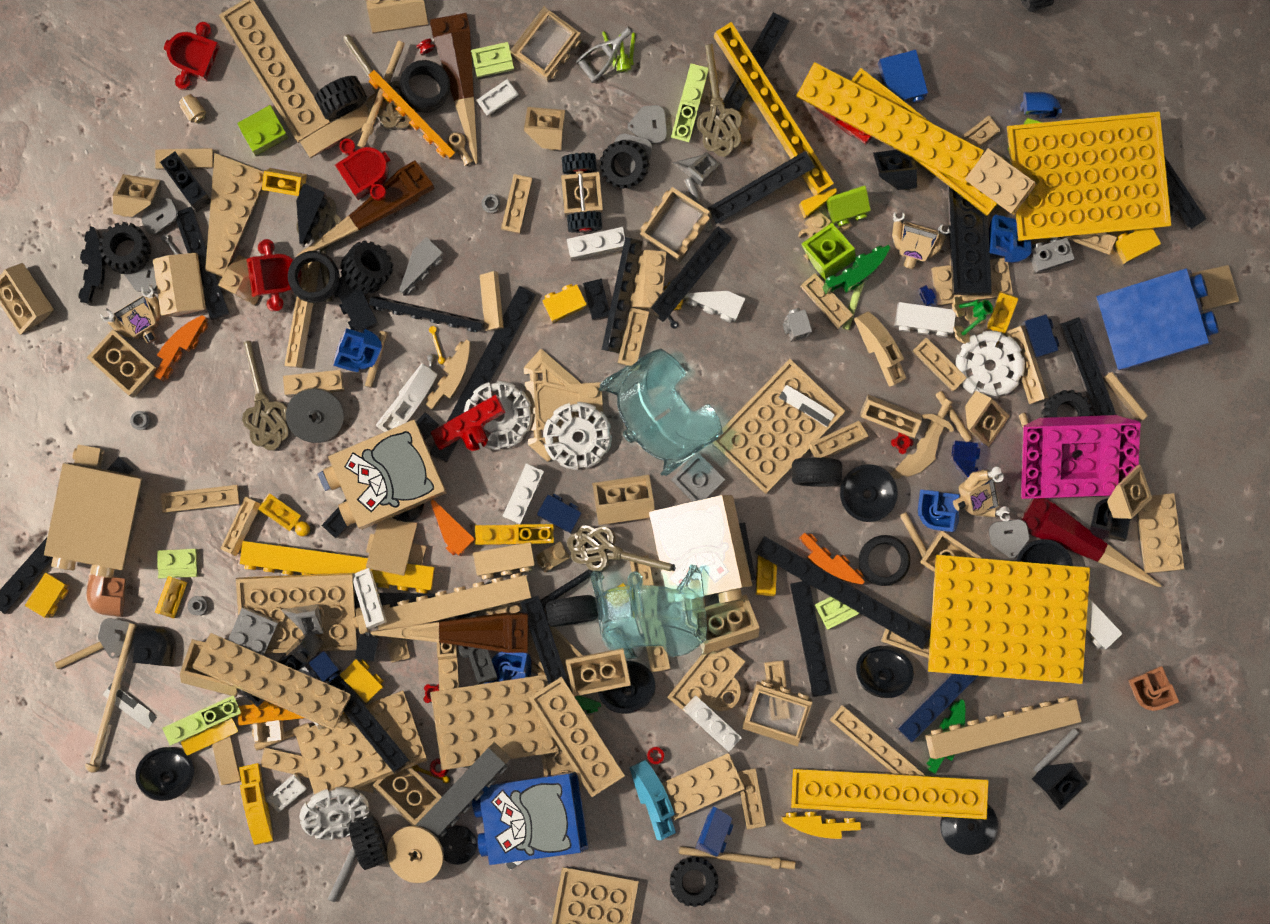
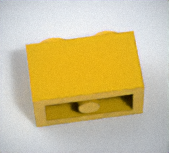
M269 168L264 171L262 190L298 196L303 184H306L307 174Z
M1153 228L1134 230L1129 235L1127 232L1117 237L1118 241L1114 243V247L1123 264L1156 248L1161 243Z
M569 284L563 287V291L557 294L552 292L544 296L545 299L542 301L552 324L587 308L578 285L573 286Z
M45 573L25 606L42 617L49 618L56 613L58 609L56 605L60 599L63 600L66 597L69 585L54 575Z
M355 659L340 676L365 703H368L385 687L382 684L384 680L377 673L373 675L368 670L370 666L366 661Z

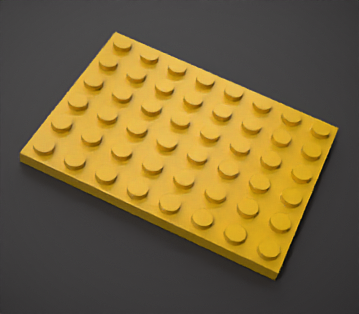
M1160 112L1007 126L1011 165L1037 184L1016 211L1018 241L1171 226Z
M936 555L928 672L1083 684L1090 568Z

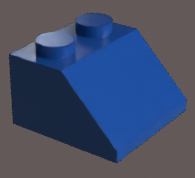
M713 806L707 815L695 849L715 857L719 853L723 854L727 842H724L726 834L730 835L734 824H731L732 817Z

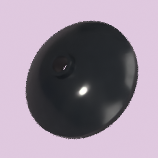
M866 464L852 469L844 477L840 486V500L845 511L853 518L862 522H875L885 518L893 510L897 502L898 490L894 478L888 471L877 465ZM865 491H869L871 493V496L869 498H866L864 496Z
M1040 539L1028 543L1021 549L1016 558L1017 562L1073 566L1068 551L1061 544L1048 539Z
M876 646L866 650L859 657L856 664V677L861 687L871 695L880 698H894L902 695L909 689L913 681L914 669L909 658L900 650L889 646Z
M626 661L630 676V686L598 692L601 702L609 710L616 713L629 714L643 709L651 702L656 690L655 679L652 672L639 662Z
M162 747L149 752L141 759L136 769L135 778L139 790L146 797L157 801H168L181 796L189 789L194 779L195 770L191 758L184 751L174 747Z
M987 803V819L941 817L940 831L944 841L951 849L961 854L975 855L985 851L993 844L998 833V819L993 808ZM969 823L974 824L973 830L968 829Z

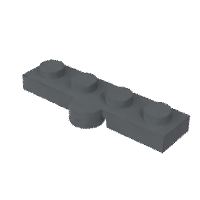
M475 612L465 615L456 616L455 618L463 619L476 617ZM459 645L460 655L470 659L478 685L497 680L488 650Z

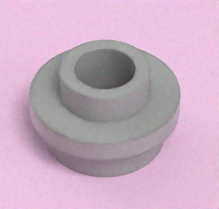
M494 194L484 196L481 203L482 208L487 213L497 212L501 205L500 199ZM494 201L495 205L489 207L488 202Z
M136 411L132 414L130 423L133 428L144 430L148 427L150 418L147 413ZM142 417L144 420L142 424H138L137 422L138 418Z
M200 596L192 597L187 604L188 611L193 615H202L207 609L206 600ZM196 602L200 603V608L197 610L194 608Z

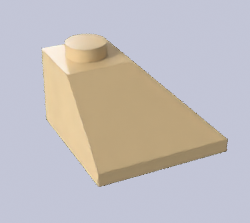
M527 107L524 131L541 148L561 150L565 110Z
M123 174L113 193V214L133 217L151 205L160 185V180Z
M238 255L226 269L218 286L256 306L260 296L252 297L247 258Z
M978 391L974 392L965 406L967 428L985 446L989 447L1010 416L991 397Z
M1137 465L1116 486L1107 503L1113 518L1132 519L1152 499L1141 465Z

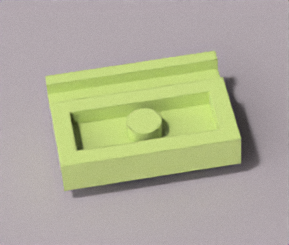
M508 42L471 50L477 78L514 70Z
M197 549L157 551L158 579L168 578V576L173 578L198 577Z
M832 597L815 604L827 630L859 614Z

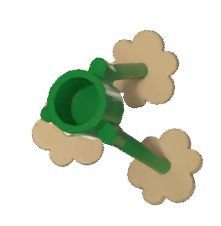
M961 296L953 298L952 309L956 316L959 318L966 313L965 319L970 322V326L966 329H963L962 326L953 327L956 339L963 344L970 342L969 331L978 324H982L986 316L993 312V305L989 300L985 299L980 302L977 299L973 302L965 303Z

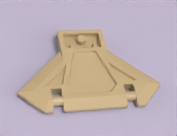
M540 349L524 367V374H530V381L525 382V394L532 405L530 410L531 414L533 413L532 425L529 431L534 432V438L528 439V445L549 462L551 458L544 446L546 443L545 437H541V430H544L548 418L550 419L554 415L553 412L557 408L567 403L571 405L577 404V402H585L596 406L595 409L599 412H603L601 382L580 383L546 352ZM538 374L543 375L542 381H538ZM578 411L571 412L572 417H579ZM590 415L588 420L593 422L595 418ZM559 419L556 424L561 427L564 421ZM558 436L553 437L554 443L559 442Z

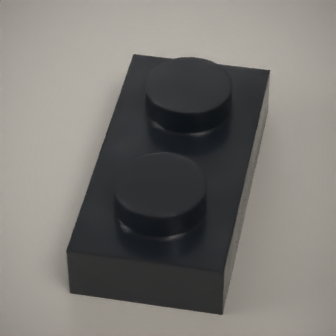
M602 278L584 282L583 286L592 321L608 317L610 310Z

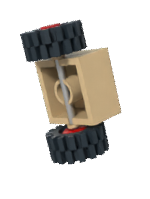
M582 152L562 156L563 174L566 175H561L568 232L586 233L601 230L603 208L599 172H595L597 170L596 154Z

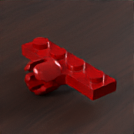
M494 395L431 431L437 448L440 450L462 438L467 449L477 451L480 450L478 443H481L483 447L488 443V438L484 431L485 424L506 412L499 397Z

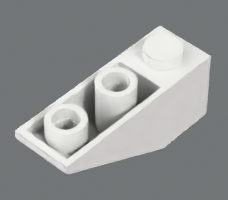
M730 291L687 293L683 298L688 305L696 307V305L701 306L704 312L711 315L714 313L721 315L720 318L731 323V320L736 321L745 301V298Z

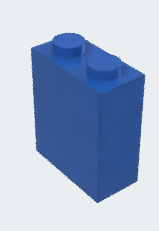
M916 50L879 59L878 67L883 85L905 103L909 101L918 103L924 100L928 91Z

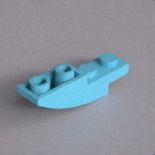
M646 760L629 767L640 803L646 804L656 839L663 840L675 834V828L671 816L675 815L662 783Z

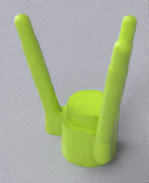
M603 31L604 41H609L606 32ZM634 32L631 37L629 58L628 54L624 52L623 41L620 44L621 55H617V59L614 58L613 68H616L617 72L630 71L632 69L631 66L634 65Z

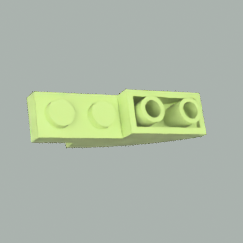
M690 63L671 138L690 142L708 74L707 67Z
M233 695L162 729L171 746L241 714V711Z

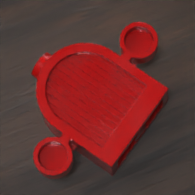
M200 22L196 25L197 34L180 32L170 40L167 39L164 44V50L167 52L169 61L181 72L175 78V85L180 90L190 88L191 80L188 77L189 75L207 81L220 49L217 42L207 39L212 33V29L207 22Z
M351 139L342 140L339 145L340 150L344 155L349 156L335 164V167L356 199L360 200L370 193L374 200H383L386 197V190L382 184L388 177L389 167L387 163L391 161L386 152L381 153L371 147H364L355 151L356 146Z
M264 239L258 244V251L263 256H254L246 259L252 297L271 295L267 300V308L272 312L281 310L284 305L279 294L291 290L288 282V270L293 259L285 254H273L275 249L273 241ZM301 269L298 273V279L302 275Z

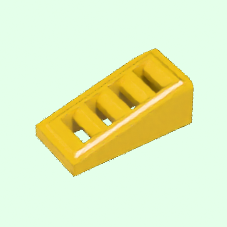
M836 188L801 201L799 207L804 219L823 206L829 197L836 195Z

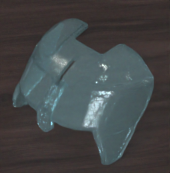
M660 348L641 357L633 365H628L607 377L600 383L599 391H606L617 395V408L627 428L623 431L624 438L630 443L636 441L648 454L663 460V471L660 474L661 476H667L695 453L719 439V436L723 434L719 417L710 404H706L697 411L690 410L675 389V385L686 375V371L673 356ZM668 408L670 409L669 413L660 418L658 421H655L654 418L659 416Z
M690 564L686 576L677 589L664 586L642 585L643 576L639 572L634 571L629 574L626 586L604 591L602 580L605 576L596 570L591 573V583L597 599L600 634L604 645L609 650L623 648L625 657L632 659L636 658L633 647L662 646L669 656L675 657L686 655L705 642L707 623L703 600L704 590L702 574L696 564ZM637 614H638L639 623H640V626H641V629H642L643 634L640 633V630H639V627H638V624H637V621H636V615H637Z

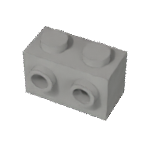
M1057 237L1051 239V243L1045 245L1043 242L1032 245L1033 249H1031L1029 257L1035 274L1074 260L1068 238L1062 239Z
M796 308L789 311L782 325L785 334H789L791 342L809 337L812 329L806 310Z

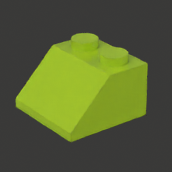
M271 105L237 123L255 156L289 138Z
M866 186L831 196L826 202L831 222L834 225L838 224L839 227L849 224V220L855 218L856 221L865 219L871 211Z
M830 223L801 244L814 268L825 280L856 260L855 248L833 223Z

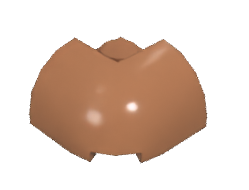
M89 574L86 597L90 608L101 615L123 617L126 579L107 578Z
M1162 666L1128 679L1135 699L1140 706L1147 710H1162L1179 703L1174 688L1169 683Z

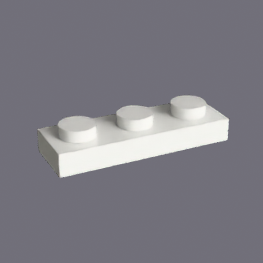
M367 568L353 574V583L366 627L371 629L386 623L372 570Z

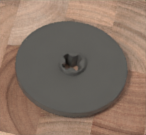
M308 388L298 392L291 398L286 409V422L291 432L301 440L311 443H320L333 438L341 429L344 420L343 407L338 398L331 392L320 388ZM314 412H317L316 419L312 418Z

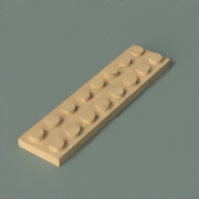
M243 0L221 13L219 17L296 141L300 143L301 140L330 124L329 120L324 118L313 94L255 1Z
M210 633L193 664V669L331 730L335 729L351 698V694L213 633Z

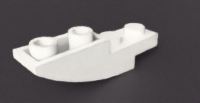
M422 363L399 391V396L377 422L376 426L386 432L405 424L426 396L438 374Z

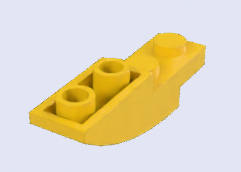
M553 524L475 526V545H518L530 542L531 544L554 543Z
M256 763L239 767L242 783L240 785L241 796L254 845L272 842L274 838L269 806L265 800L260 764Z
M816 811L805 812V815L798 816L797 812H786V816H781V820L792 828L817 837L842 839L841 831L861 830V822L856 821V818H844V822H836V818H829L822 822L821 815H817Z

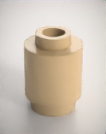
M189 94L180 100V108L191 123L195 122L197 124L205 119L206 111L196 97Z

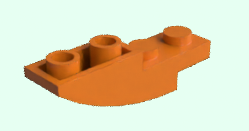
M201 315L186 323L167 340L157 354L163 360L154 374L156 378L164 382L165 379L171 376L174 363H178L183 355L181 351L184 349L190 352L191 349L194 350L199 343V335L208 328L209 323L207 322L209 319Z
M803 533L798 538L811 551L806 558L814 565L842 581L862 585L865 582L862 579L864 575L858 569L853 570L849 566L850 561L844 555L839 556L837 554L831 559V553L824 546L820 548L816 544L818 540L811 533L808 535Z

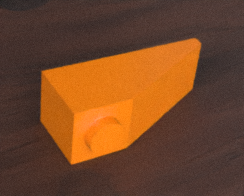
M432 499L430 502L444 542L448 545L446 549L453 556L455 554L461 556L475 539Z

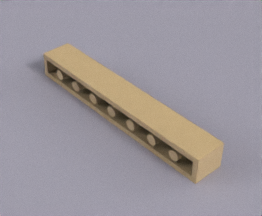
M517 573L510 575L511 579L503 580V577L492 579V583L487 585L484 582L473 584V588L466 589L463 586L455 588L454 592L449 594L446 591L435 593L436 597L428 598L425 595L417 597V601L409 603V600L397 602L398 606L391 608L390 604L383 605L387 622L378 625V629L436 622L532 598L527 576Z
M1064 696L1057 698L1058 702H1041L1039 707L1033 708V705L1022 707V711L1019 712L1009 710L1003 712V716L997 717V714L985 717L986 720H969L967 725L963 726L960 723L949 726L948 730L943 731L942 728L933 729L931 734L925 735L930 758L938 759L1081 722L1077 700Z

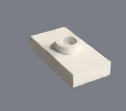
M506 79L476 101L488 117L519 95L510 81Z
M294 773L265 799L279 813L308 787Z

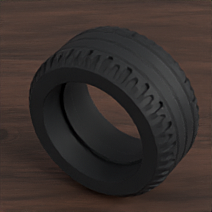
M419 60L408 65L403 71L399 82L401 98L413 110L422 113L439 109L445 103L450 91V79L447 72L441 65L439 66L438 63L430 60ZM416 75H428L436 80L440 87V93L432 98L419 97L411 90L409 80Z
M304 252L298 255L289 266L288 282L290 288L303 301L309 303L323 302L329 299L339 286V270L335 262L323 252ZM309 262H321L327 266L330 272L328 284L318 292H307L298 283L300 269Z
M820 457L795 459L792 462V482L795 485L811 487L837 486L842 482V462L838 459Z
M880 535L870 539L864 544L859 554V567L862 574L875 585L889 586L898 583L906 576L910 568L911 559L908 548L901 540L894 536ZM881 544L893 546L898 551L901 559L898 571L889 577L876 575L870 569L868 563L871 550Z
M582 595L549 601L545 606L548 624L551 627H558L596 620L598 612L595 597L592 595Z

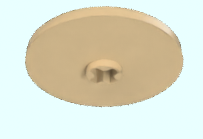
M407 826L401 828L391 837L387 846V857L391 868L399 877L408 882H427L439 873L443 865L444 853L440 841L432 832L423 827ZM414 851L417 852V857H416V858L413 857V855H414L413 852H414Z

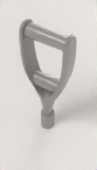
M628 26L619 37L592 47L576 61V64H579L591 79V83L596 82L609 69L621 42L633 33L631 27ZM601 47L608 55L609 60L596 75L584 59Z

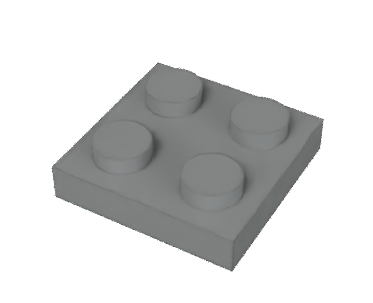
M699 453L671 479L692 502L706 499L725 481Z
M243 606L228 640L264 656L279 621Z

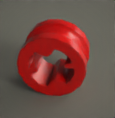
M431 38L423 40L416 46L417 49L421 50L420 55H426L435 49V45L431 44Z
M652 747L647 752V759L652 764H659L664 759V752L659 747ZM653 750H658V754H661V758H658V761H653V757H650V753H654Z

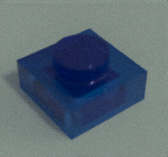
M927 285L919 288L918 293L924 306L933 305V299H935L933 290L931 288L928 289Z

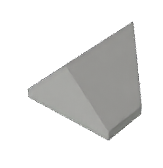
M706 152L700 156L672 162L700 186L705 183L720 165Z
M319 604L280 609L302 631L303 635L308 630H311L316 635L323 634Z

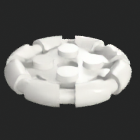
M983 331L982 334L971 336L969 343L962 344L961 352L956 357L955 366L967 377L961 385L969 393L973 394L975 391H978L992 399H998V396L1008 395L1019 385L1018 381L1025 371V359L1020 352L1022 349L1010 336L1006 337L1001 334L1002 332ZM986 341L987 346L980 348L978 343ZM998 341L1004 344L1002 349L995 347ZM969 352L974 353L972 360L966 358ZM1013 353L1015 360L1009 361L1007 355ZM987 360L995 361L996 366L993 370L985 368L984 365ZM971 368L973 375L967 376L965 370ZM1009 370L1014 372L1012 378L1007 377ZM978 381L985 384L983 389L976 386ZM1001 382L1002 387L995 389L993 384Z
M496 381L497 383L492 384L488 382L479 386L473 391V396L467 400L464 412L477 405L476 403L480 398L485 401L492 397L491 391L498 390V397L506 413H504V418L501 421L492 420L485 424L484 429L490 432L487 437L488 443L485 446L488 449L500 450L503 447L511 448L524 439L523 436L527 431L529 432L532 425L533 413L531 414L530 406L532 405L529 398L522 390L515 388L514 384L506 381ZM510 393L515 396L513 402L507 399ZM522 408L523 415L518 416L517 409ZM515 424L521 426L517 433L512 430ZM505 434L506 439L499 440L498 435Z
M577 402V404L571 405L567 403L557 408L553 412L554 415L550 419L548 418L543 431V437H545L546 442L544 446L553 461H558L560 466L571 470H578V468L584 467L587 469L602 460V456L608 453L612 442V435H610L611 425L606 415L602 411L599 412L595 409L596 406L585 402ZM578 411L579 417H572L571 412ZM590 415L595 418L593 423L588 420ZM559 419L564 421L561 427L556 424ZM602 430L603 435L597 437L596 431ZM577 431L583 433V438L580 441H574L572 438L573 434ZM558 436L559 442L554 443L553 437ZM595 445L599 448L596 453L591 451ZM563 450L568 453L565 457L560 454ZM584 454V460L577 461V455Z
M335 787V790L330 791L325 789L314 794L311 800L303 805L299 816L300 824L308 835H314L317 839L334 840L336 837L344 838L350 835V823L368 818L369 803L361 792H355L352 788Z

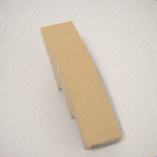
M364 105L301 140L300 143L310 159H312L322 151L329 150L342 140L350 139L359 133L363 125L366 124L370 112L367 106Z

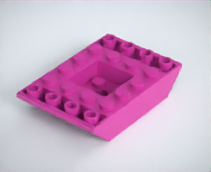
M1118 415L1038 418L1024 425L1021 499L1111 496L1116 486L1139 464L1140 421ZM1081 450L1082 454L1080 457L1075 458L1072 456L1073 452Z

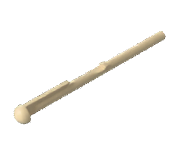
M129 623L90 764H85L86 769L91 773L97 772L101 766L112 724H109L117 691L121 688L120 683L136 631V624Z

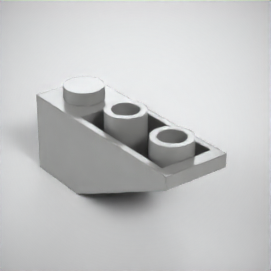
M427 237L412 251L399 289L403 296L406 293L410 294L416 288L415 284L419 280L423 281L430 274L428 271L433 266L436 268L443 261V253Z

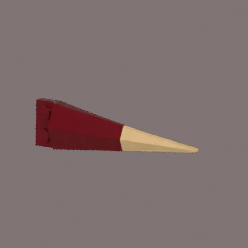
M1045 498L1031 499L1021 517V520L1027 524L1029 535L1038 539L1055 541L1066 550L1154 586L1161 587L1157 581L1148 574H1145L1144 571L1102 539L1094 536L1089 529L1055 503Z

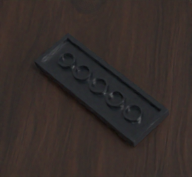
M947 185L952 295H991L988 215L986 216Z

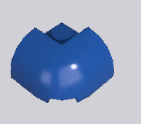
M1023 92V101L1020 106L1021 112H1024V115H1040V119H1059L1062 115L1060 102L1054 95L1046 92Z
M995 214L988 228L990 253L1004 256L1005 262H1018L1026 259L1031 254V240L1018 241L1016 220Z
M346 328L338 343L333 366L353 372L373 367L382 349L380 339L373 332L366 329L361 333Z
M920 490L918 516L927 528L933 530L956 532L960 515L959 511L955 509L953 501L960 498V494Z
M497 653L491 659L497 680L487 683L528 677V675H531V656L527 653Z

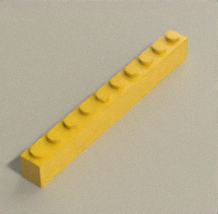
M730 22L717 30L713 37L790 159L806 150L809 153L816 167L803 174L802 177L813 195H818L834 184L733 23Z
M243 541L239 564L244 565V569L256 570V567H262L264 572L275 573V569L283 570L282 574L294 575V572L302 573V575L355 574L367 569L368 558ZM407 564L404 576L371 569L375 583H378V587L389 589V585L397 586V590L408 591L409 588H416L417 593L427 594L428 590L432 591L435 567Z

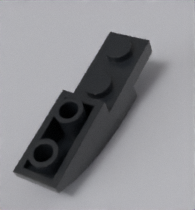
M91 226L89 231H86L84 239L86 242L85 249H82L80 254L81 263L88 267V270L85 269L83 280L85 282L83 288H80L78 296L80 302L88 306L92 305L95 289H103L106 273V262L99 251L101 237L98 230Z

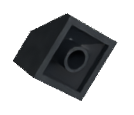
M898 150L873 152L880 178L897 190L917 188V167L912 157Z
M1072 763L1046 765L1032 778L1037 787L1059 810L1087 785V782Z

